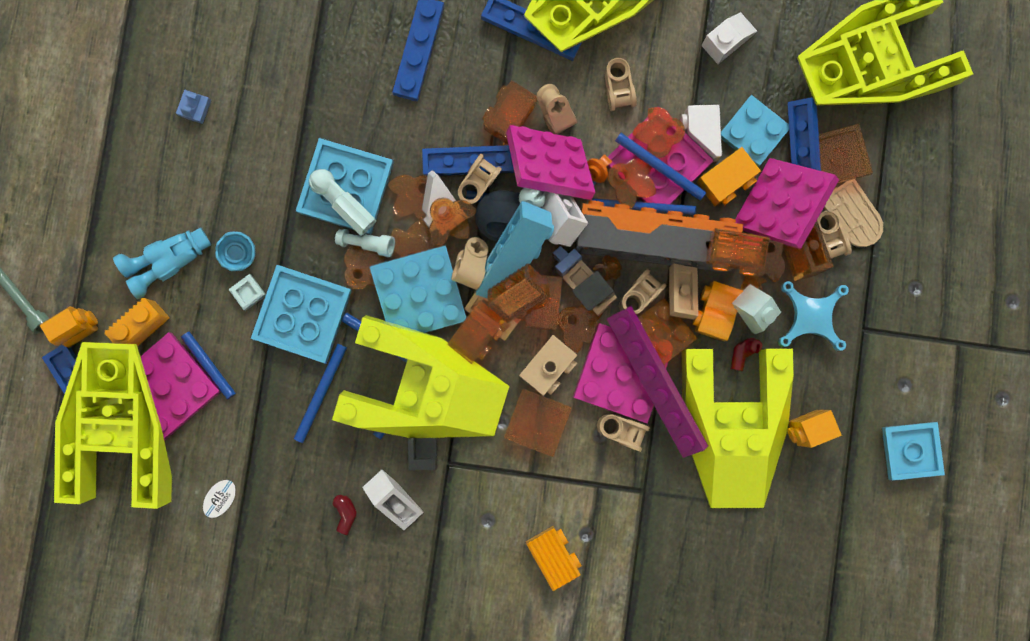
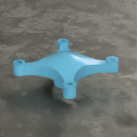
M787 281L783 283L781 290L790 297L794 306L795 317L790 331L784 337L779 338V346H789L794 338L802 334H816L827 339L836 351L844 350L846 343L840 340L834 332L832 313L837 300L848 294V287L846 285L838 286L830 296L815 299L798 293L793 288L792 282Z

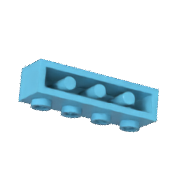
M521 201L486 260L485 275L480 287L476 290V295L501 304H505L510 296H514L518 282L521 278L526 277L530 263L533 259L538 258L542 244L546 239L549 240L553 234L554 225L552 224L550 211Z

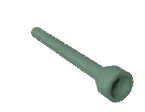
M0 268V285L27 316L26 321L29 329L34 334L42 332L40 324L50 318L45 312L35 310Z

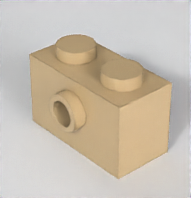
M552 335L521 372L519 377L542 396L546 392L551 395L561 384L557 380L563 372L568 375L576 366L577 362L574 359L577 354Z

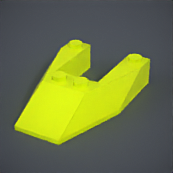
M531 0L524 17L560 52H563L635 16L654 0Z
M874 0L863 4L802 52L797 59L815 104L899 103L961 84L972 76L973 72L964 50L915 68L898 28L900 25L932 14L944 3L943 0Z
M367 315L362 317L355 343L406 358L407 363L394 405L344 390L339 395L332 418L333 421L361 429L407 438L495 435L509 390L508 384L440 337Z
M82 342L55 422L54 503L82 504L96 498L97 451L132 453L131 507L158 509L171 502V469L161 424L137 344Z
M713 349L682 350V399L708 445L704 451L693 454L692 457L710 508H764L789 425L793 385V349H763L759 352L760 402L714 403Z

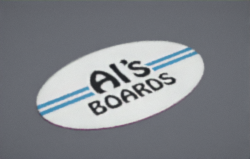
M220 481L209 490L203 503V511L207 517H218L230 507L235 497V485L232 481Z

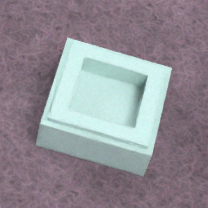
M251 274L229 289L245 311L266 296Z

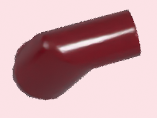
M747 338L734 347L730 369L743 371L745 359L762 350L761 341L755 338Z
M337 495L333 499V506L337 509L341 519L336 531L348 535L356 518L357 511L348 496Z

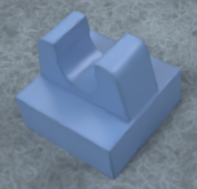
M184 90L176 114L203 124L211 100L208 97Z
M559 246L553 252V257L558 261V264L555 266L556 271L561 277L582 260V256L575 249L568 254Z

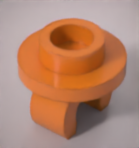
M603 155L599 160L595 158L589 159L587 163L592 181L597 183L604 182L608 177L607 167L612 163V160L606 155Z

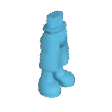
M202 228L193 232L188 230L186 234L181 233L164 241H155L144 247V255L129 258L124 254H118L113 257V261L120 273L126 278L152 264L151 270L126 280L133 296L136 299H140L146 295L147 288L156 279L165 281L180 271V268L193 261L198 255H202L201 250L211 246V243Z

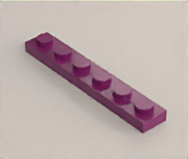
M632 306L608 317V323L682 457L704 451L708 445Z

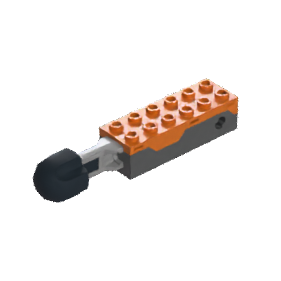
M494 191L485 195L478 203L475 211V220L479 231L485 237L498 242L520 205V192ZM588 201V204L583 203L581 212L588 225L575 240V250L579 254L668 266L679 264L695 267L699 270L729 273L737 268L739 264L744 265L749 260L750 244L742 236L743 224L736 223V220L732 218H720V221L709 220V216L695 214L692 218L684 217L683 213L678 211H667V214L656 213V209L647 207L641 208V211L631 210L630 206L625 204H615L614 207H607L600 201ZM706 245L711 248L712 252L706 248Z

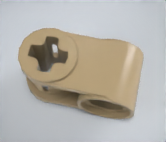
M622 58L612 59L604 73L610 111H615L617 107L628 105L636 107V92L632 83L629 64ZM619 68L622 70L623 76L614 77L610 70Z
M546 84L539 89L536 96L544 115V121L551 133L558 135L577 123L567 98L560 95L555 85Z
M480 154L458 188L459 198L467 204L477 202L487 187L489 188L502 168H496L484 159L483 154ZM479 167L484 168L486 171L490 173V175L481 170ZM466 185H473L477 188V196L472 200H467L463 197L462 190Z
M830 210L821 212L811 230L821 260L824 263H829L832 258L843 254L845 256L850 255L852 252L851 245L845 235L839 216ZM821 218H825L828 220V230H825L821 227Z
M472 237L467 241L465 249L457 255L451 278L453 281L475 290L480 287L485 275V264L488 254V246L484 240Z
M647 268L632 284L631 289L621 298L619 302L620 311L627 308L626 299L633 298L638 302V309L634 311L638 315L667 285L665 283L661 284L656 280Z
M606 414L599 418L597 430L602 436L617 441L623 446L639 452L642 451L641 443L645 432L649 431L650 427L611 414ZM608 419H613L616 422V429L613 433L608 434L604 430V423Z

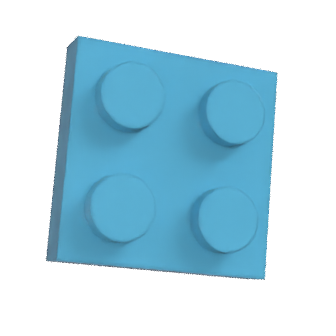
M751 95L721 131V139L736 151L743 147L759 167L788 132L789 124Z
M938 422L882 427L889 480L945 475Z

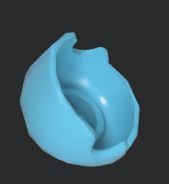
M233 231L225 233L215 247L216 259L222 267L230 271L246 269L252 264L256 256L253 241L242 232Z

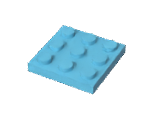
M319 138L296 212L353 229L332 208V204L323 195L313 192L309 186L310 175L315 170L326 169L332 173L335 182L345 192H349L376 219L394 161ZM374 225L366 232V234H372Z
M446 245L370 266L385 321L423 333L467 321L457 283L451 279L453 269Z
M276 265L251 339L327 364L352 290Z

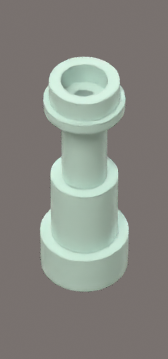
M339 229L335 236V243L341 247H346L347 244L361 246L363 250L377 252L380 256L391 257L395 248V239L392 236L381 235L378 237L367 234L359 236L349 234L347 229Z

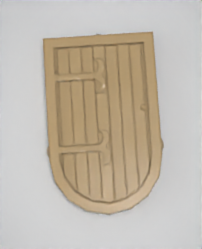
M854 177L841 186L836 187L824 206L825 211H834L839 216L845 235L851 245L868 247L875 244L883 233V221L878 211Z

